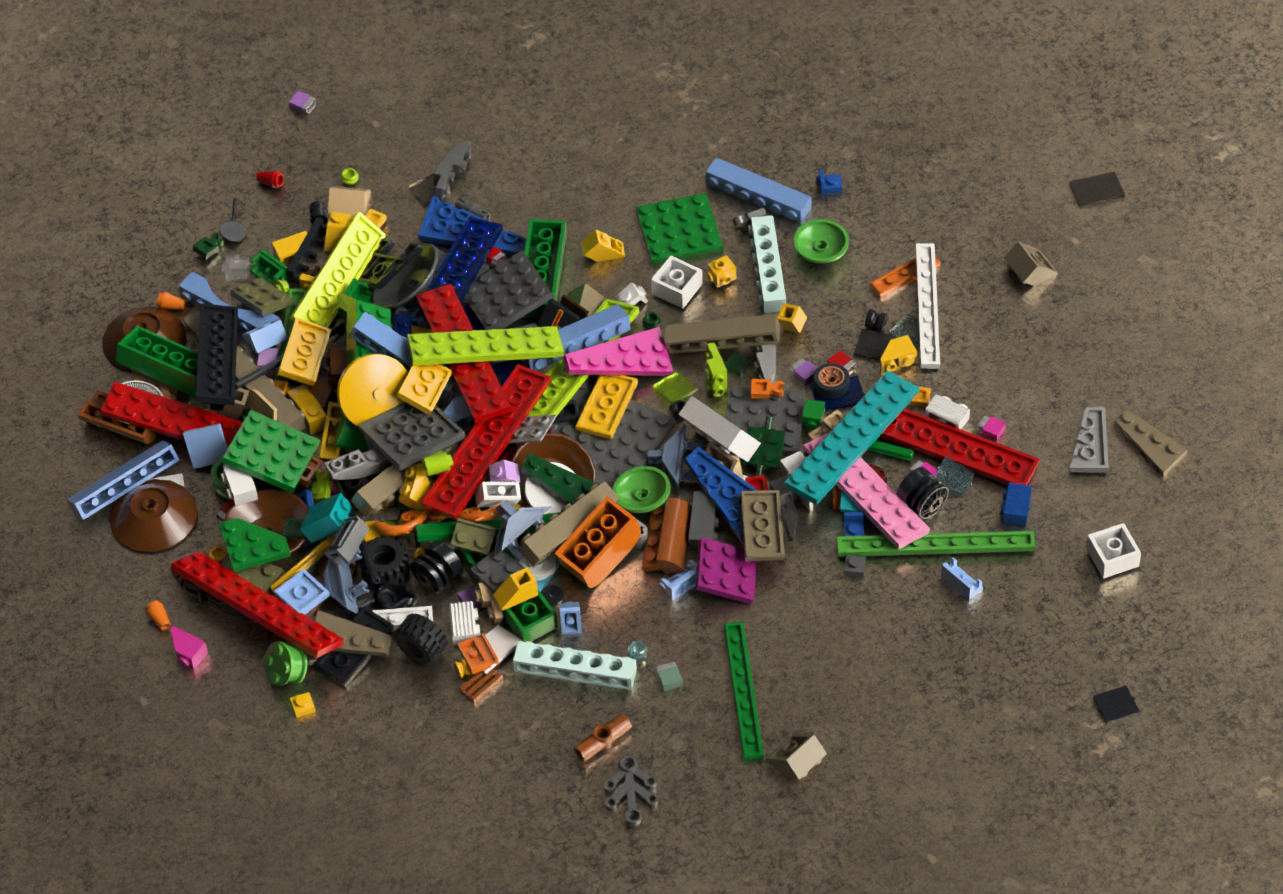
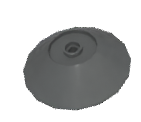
M419 244L423 251L393 277L382 289L374 288L372 302L385 308L393 309L416 302L417 294L428 291L438 263V250L434 245Z

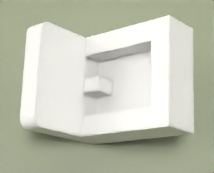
M632 282L615 296L618 302L635 305L640 300L645 304L648 302L645 297L646 291L640 285L637 287Z

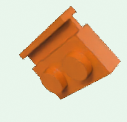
M484 633L478 638L475 636L457 643L458 649L472 675L491 668L492 664H499L498 657Z

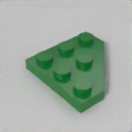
M239 518L219 523L234 573L291 556L285 536Z

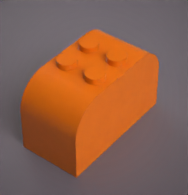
M606 496L554 554L560 565L589 588H593L599 585L631 551L640 537L641 529L634 516Z

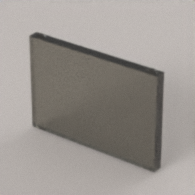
M1115 171L1070 181V186L1080 207L1125 197Z

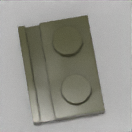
M458 518L450 547L488 556L496 528Z

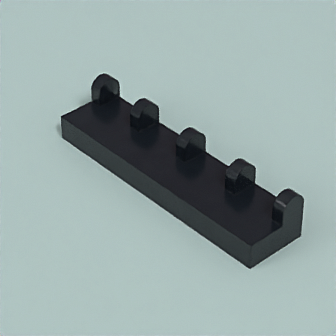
M315 219L288 266V282L300 285L299 276L301 272L306 273L310 269L306 263L309 259L315 260L317 254L313 252L316 246L322 247L325 242L321 237L323 234H326L327 227L324 226L323 219Z

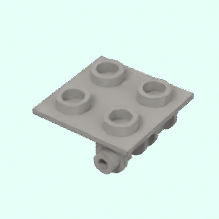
M527 416L520 428L515 431L509 444L516 443L518 448L523 443L541 442L557 416Z

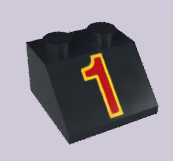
M550 299L538 321V327L557 326L558 329H561L579 321L580 317L554 299Z

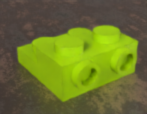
M715 342L707 344V352H705L706 368H704V372L707 378L704 381L707 391L711 392L713 397H720L727 394V369Z

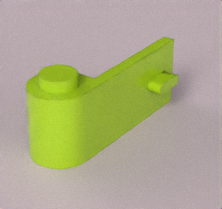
M442 450L421 460L427 476L451 470L450 466H453L451 454L447 455L446 451L443 452Z

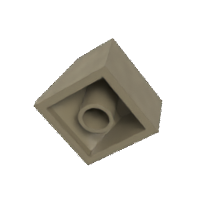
M1017 242L1004 257L1008 263V268L1018 275L1017 279L1022 284L1027 283L1034 286L1058 274L1038 248Z
M792 734L765 760L788 779L801 780L808 775V771L812 767L822 762V758L827 753L814 734Z

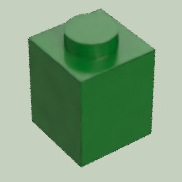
M806 399L802 415V429L813 431L823 424L825 402Z

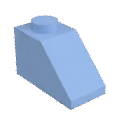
M579 602L559 604L562 634L582 633Z

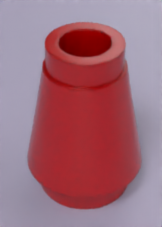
M258 171L256 180L276 189L283 185L284 175L279 171Z

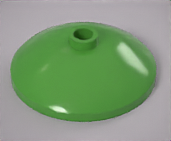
M816 219L806 222L797 229L794 235V247L797 253L807 261L814 263L833 262L841 258L849 246L847 231L840 224L831 220Z
M640 466L627 470L617 478L613 485V491L620 498L617 504L632 513H644L658 508L667 500L671 489L667 475L660 469L650 466Z

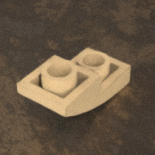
M483 582L478 583L477 590H475L476 601L480 602L482 608L487 607L488 616L490 619L493 618L494 624L502 623L504 616L493 593Z

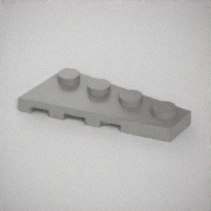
M1086 407L1069 472L1108 473L1105 407Z

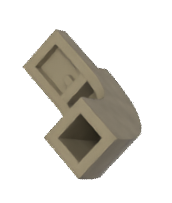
M242 388L235 390L234 406L195 402L196 397L190 396L188 405L236 420L243 413L249 396V390Z

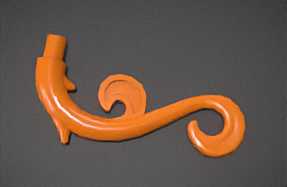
M499 503L484 511H481L480 507L464 509L457 517V520L460 518L471 522H483L501 516L496 510ZM430 511L427 516L429 521H439L447 518L433 511Z
M423 509L421 513L417 510L404 512L401 515L402 525H389L377 520L373 526L379 533L386 536L409 534V532L416 529L417 524H422L426 520L430 510Z

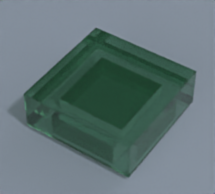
M734 352L725 363V367L728 371L741 376L749 367L750 360Z
M285 518L283 536L285 538L303 539L300 527L304 519Z

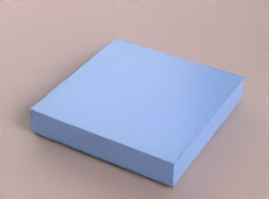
M220 423L183 432L194 469L213 465L224 456L228 449Z
M302 569L273 591L274 596L280 601L290 605L292 609L302 614L308 613L330 596L329 591L305 569Z

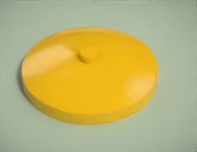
M376 353L363 355L352 361L343 371L337 386L338 404L343 415L351 423L358 426L404 403L405 401L396 397L408 374L405 367L392 357Z

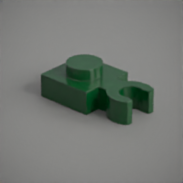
M213 233L210 239L204 237L195 243L193 251L207 259L219 251V247L225 244V239H218V233Z

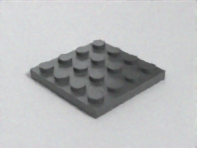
M523 250L460 289L486 330L503 329L554 297Z
M730 386L726 419L747 433L748 426L764 427L766 417L769 416V419L773 417L772 428L774 430L786 431L783 455L790 456L800 451L805 391L784 390L783 397H776L770 394V399H751V388Z
M404 402L358 425L359 431L400 471L421 461L424 457L430 456L465 438V432L436 405L431 414L428 415Z

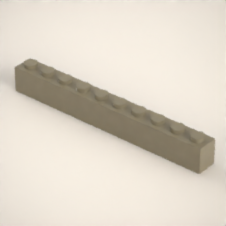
M200 310L183 320L186 333L197 344L199 342ZM239 345L237 346L235 382L260 369L259 366H255L250 356L244 354L243 349ZM263 375L241 387L245 390H258L277 408L278 422L299 431L306 428L304 413L300 409L297 410L293 401L287 399L280 388L277 389L270 377L267 378Z

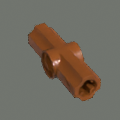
M620 713L605 725L596 726L593 733L574 746L573 750L577 757L585 762L599 751L608 750L612 746L613 741L632 728V724L625 714Z

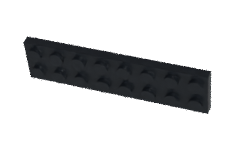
M201 303L195 402L234 406L238 307Z

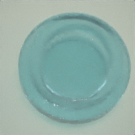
M634 641L628 648V654L632 659L642 660L648 655V647L642 641Z

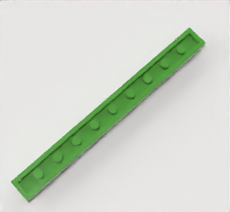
M1034 531L927 534L897 549L885 535L837 537L838 557H846V555L891 556L1035 551Z

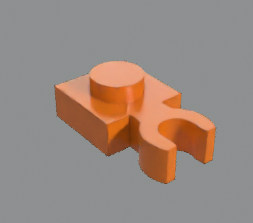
M751 379V399H770V394L776 397L784 396V390H778L784 389V382L777 381L771 384V379Z

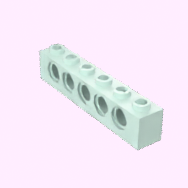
M773 215L751 217L748 233L753 238L750 239L751 250L755 251V253H752L753 264H757L754 267L755 278L759 277V281H756L757 292H761V295H758L759 306H763L764 313L779 312L783 303H786V295Z
M518 641L513 659L514 672L632 690L637 672L636 659H631L630 657H617L610 654L579 651L567 647L560 648L549 644L541 645L530 641Z

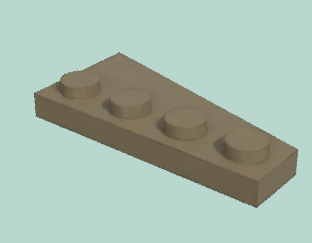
M1126 409L1115 419L1114 425L1129 441L1134 442L1140 453L1143 452L1147 456L1148 461L1152 466L1155 465L1159 469V473L1162 476L1166 475L1187 455L1188 449L1130 410Z
M318 610L315 622L320 623L323 627L335 632L344 639L343 646L333 651L388 657L392 641L391 635Z

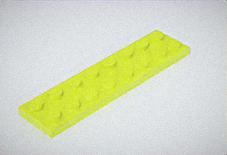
M357 212L294 310L290 317L293 322L297 317L329 328L338 313V294L346 291L353 278L358 280L366 265L370 262L374 251L378 249L381 239L386 234L361 212Z

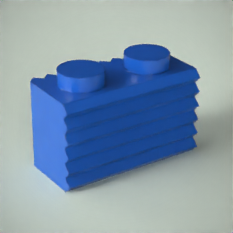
M1009 482L1008 489L1004 488L1003 500H1006V503L1001 504L1000 510L1004 524L1026 526L1032 495L1031 485Z

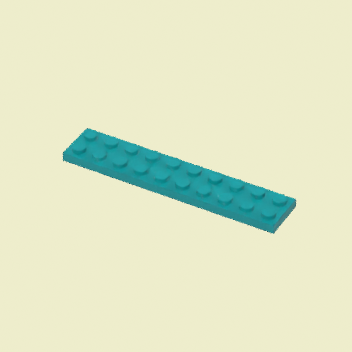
M887 371L784 482V487L817 505L917 396L920 388Z

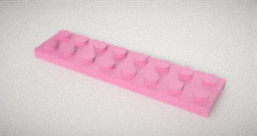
M830 432L803 445V451L810 455ZM861 457L836 483L897 549L929 533L930 528Z

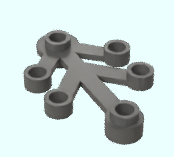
M625 756L618 763L619 770L603 783L606 793H614L605 800V808L608 811L616 810L617 803L627 793L628 810L625 813V822L630 827H636L641 823L642 816L641 812L636 808L635 793L646 800L648 807H656L659 803L658 796L646 789H655L657 780L654 776H649L640 770L638 762L634 757ZM633 775L644 782L646 789L634 782ZM625 776L626 782L615 792L616 784Z

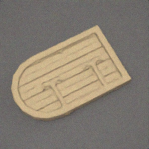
M249 390L247 399L249 409L277 421V408L258 390Z

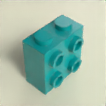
M338 493L312 505L300 530L311 543L317 540L322 541L333 533L337 534L345 522L344 519L349 517L348 514L352 508L350 502L342 493Z

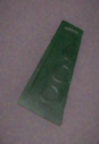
M530 453L527 454L520 471L538 485H544L555 497L559 496L566 501V505L569 503L571 505L575 504V500L581 494L587 495L589 493L588 490L596 484Z

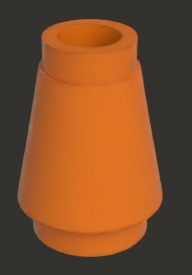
M168 292L159 293L157 307L165 310L183 311L185 306L184 299Z
M156 600L146 606V615L161 631L171 626L163 603Z

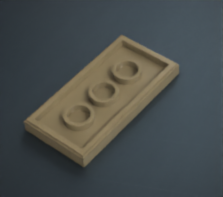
M740 491L745 561L785 560L780 491Z

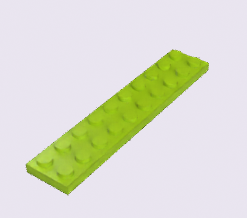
M605 299L594 313L596 314L618 304L629 315V322L631 324L639 314V307ZM620 334V335H618V336H616V337H613V338H611V339H609V340H606V341H604V342H602V343H606V342H609V341H613V340L619 339L622 334ZM563 359L555 362L545 373V375L551 376V383L528 416H558L589 375L567 374Z

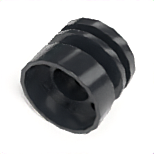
M919 467L903 479L898 487L897 495L921 519H927L937 513L944 505L949 495V489L940 480L935 479L933 474L926 468Z
M434 541L424 550V554H420L417 559L410 563V569L414 577L424 588L432 593H439L449 583V580H453L463 570L462 563L455 552L440 541Z

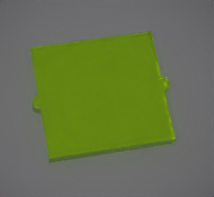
M679 371L664 377L663 380L653 385V388L671 404L678 400L687 399L688 396L698 391V388Z

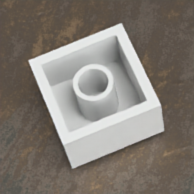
M670 256L651 279V292L653 295L683 309L703 284L702 270Z
M1124 523L1088 535L1086 549L1103 579L1139 567L1141 552Z

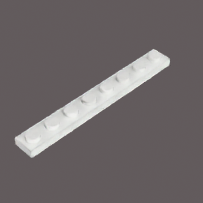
M916 243L920 368L939 369L940 353L935 244Z

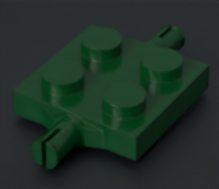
M769 416L766 417L764 427L748 426L747 434L761 444L748 462L742 459L741 463L742 465L756 468L755 476L763 475V471L766 469L780 470V460H782L786 431L774 430L772 428L773 417H770V419Z

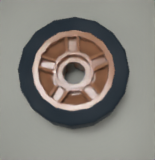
M827 363L818 367L814 373L815 392L825 399H837L844 396L849 390V373L847 369L837 363Z

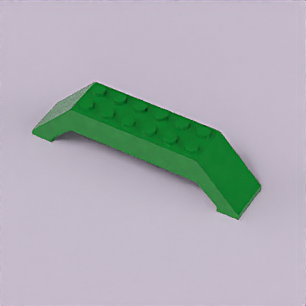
M339 293L338 310L347 312V367L352 361L363 355L374 354L349 337V334L363 313L367 312L384 325L391 327V310L374 302ZM342 413L338 428L336 429L335 446L352 451L359 449L361 453L369 451L358 426L351 423Z

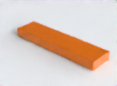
M935 257V265L937 268L940 266V261ZM916 258L870 282L869 287L882 298L917 279Z

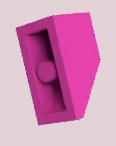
M172 626L171 633L178 663L185 668L189 667L195 670L208 654L205 641Z

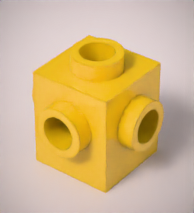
M727 255L713 260L708 264L707 278L717 288L727 285L736 279V266Z

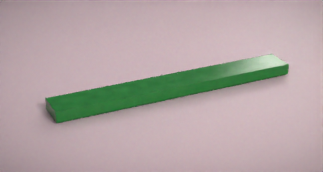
M556 513L543 514V521L548 524V520ZM495 518L475 523L496 528L495 535H498L499 527L503 521L501 518ZM457 521L417 524L418 542L452 539ZM530 526L523 533L534 532L535 527Z
M744 622L724 623L743 761L763 760L764 753Z

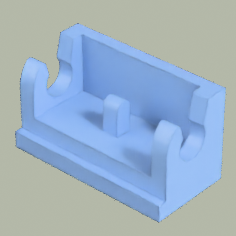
M272 320L242 334L250 352L254 350L255 353H259L288 339L281 320Z
M955 558L951 559L950 565L947 562L942 564L941 578L967 600L970 601L983 590L982 581L980 579L975 581L959 568Z
M692 559L688 561L689 564L684 568L683 572H678L668 580L665 578L660 579L659 588L672 601L696 586L697 564Z

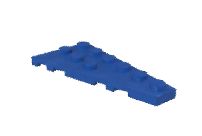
M434 195L418 234V238L421 241L481 250L490 244L502 250V253L511 256L522 250L524 252L526 238L511 231H504L500 229L499 225H491L486 222V219L464 209L459 210L449 202L444 203Z
M697 447L685 458V463L744 545L740 491L758 490L700 447ZM781 508V515L783 520L787 514V511Z

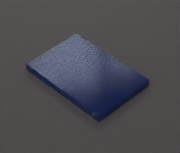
M858 375L849 377V390L844 396L837 399L820 397L815 392L814 384L810 385L814 400L825 402V411L855 406L864 394Z

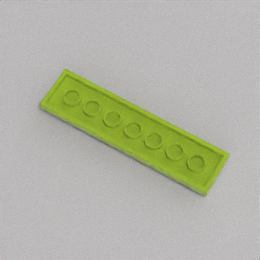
M557 326L407 334V342L413 365L564 356V349Z

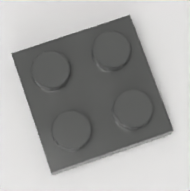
M502 550L495 556L494 551L473 566L470 571L481 583L483 582L489 590L495 593L511 574L525 569V567L505 550Z

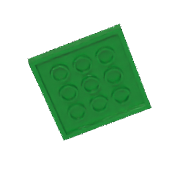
M706 193L635 207L652 265L665 263L670 256L685 259L723 251V244Z
M250 410L221 462L293 493L317 451L321 440Z

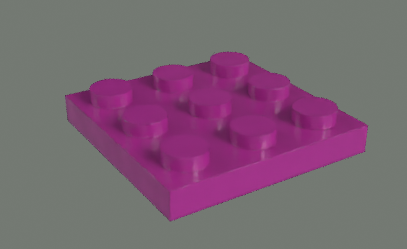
M701 537L698 545L696 590L751 604L754 600L756 561H745L744 548Z

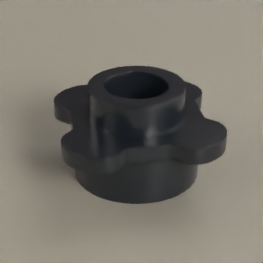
M678 400L669 406V411L673 413L674 419L682 418L679 415V410L683 409L686 402Z

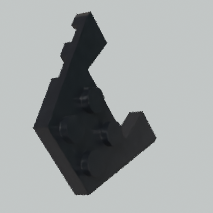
M382 238L379 243L381 245L379 251H374L373 256L375 258L371 264L368 263L358 281L367 283L370 287L382 289L423 251L419 244L410 243L399 257H394L387 254L395 244L390 239Z

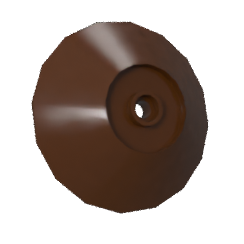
M151 306L134 308L119 315L107 326L102 338L103 352L110 363L128 372H131L129 367L116 362L117 344L136 326H140L185 346L187 341L185 326L178 316L168 310Z
M546 433L541 442L523 443L517 448L511 462L518 464L521 500L518 502L523 508L531 507L526 499L524 490L527 476L520 472L528 453L548 462L563 464L575 474L595 482L596 471L590 455L579 442L564 434Z
M152 479L145 481L118 498L112 506L109 521L112 534L123 546L136 552L155 553L170 549L183 541L195 526L198 511L194 497L184 486L171 480Z
M285 490L257 491L258 500L235 506L234 503L227 511L224 521L239 518L285 536L290 553L298 550L307 539L300 530V527L309 508L299 497Z

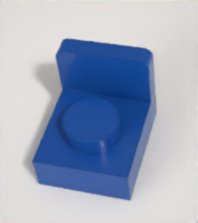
M819 169V176H816V187H820L821 194L842 192L841 174L824 175L823 169Z
M863 512L844 513V536H864Z

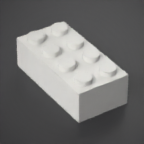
M692 395L679 413L684 418L683 423L739 460L742 458L748 462L761 444Z

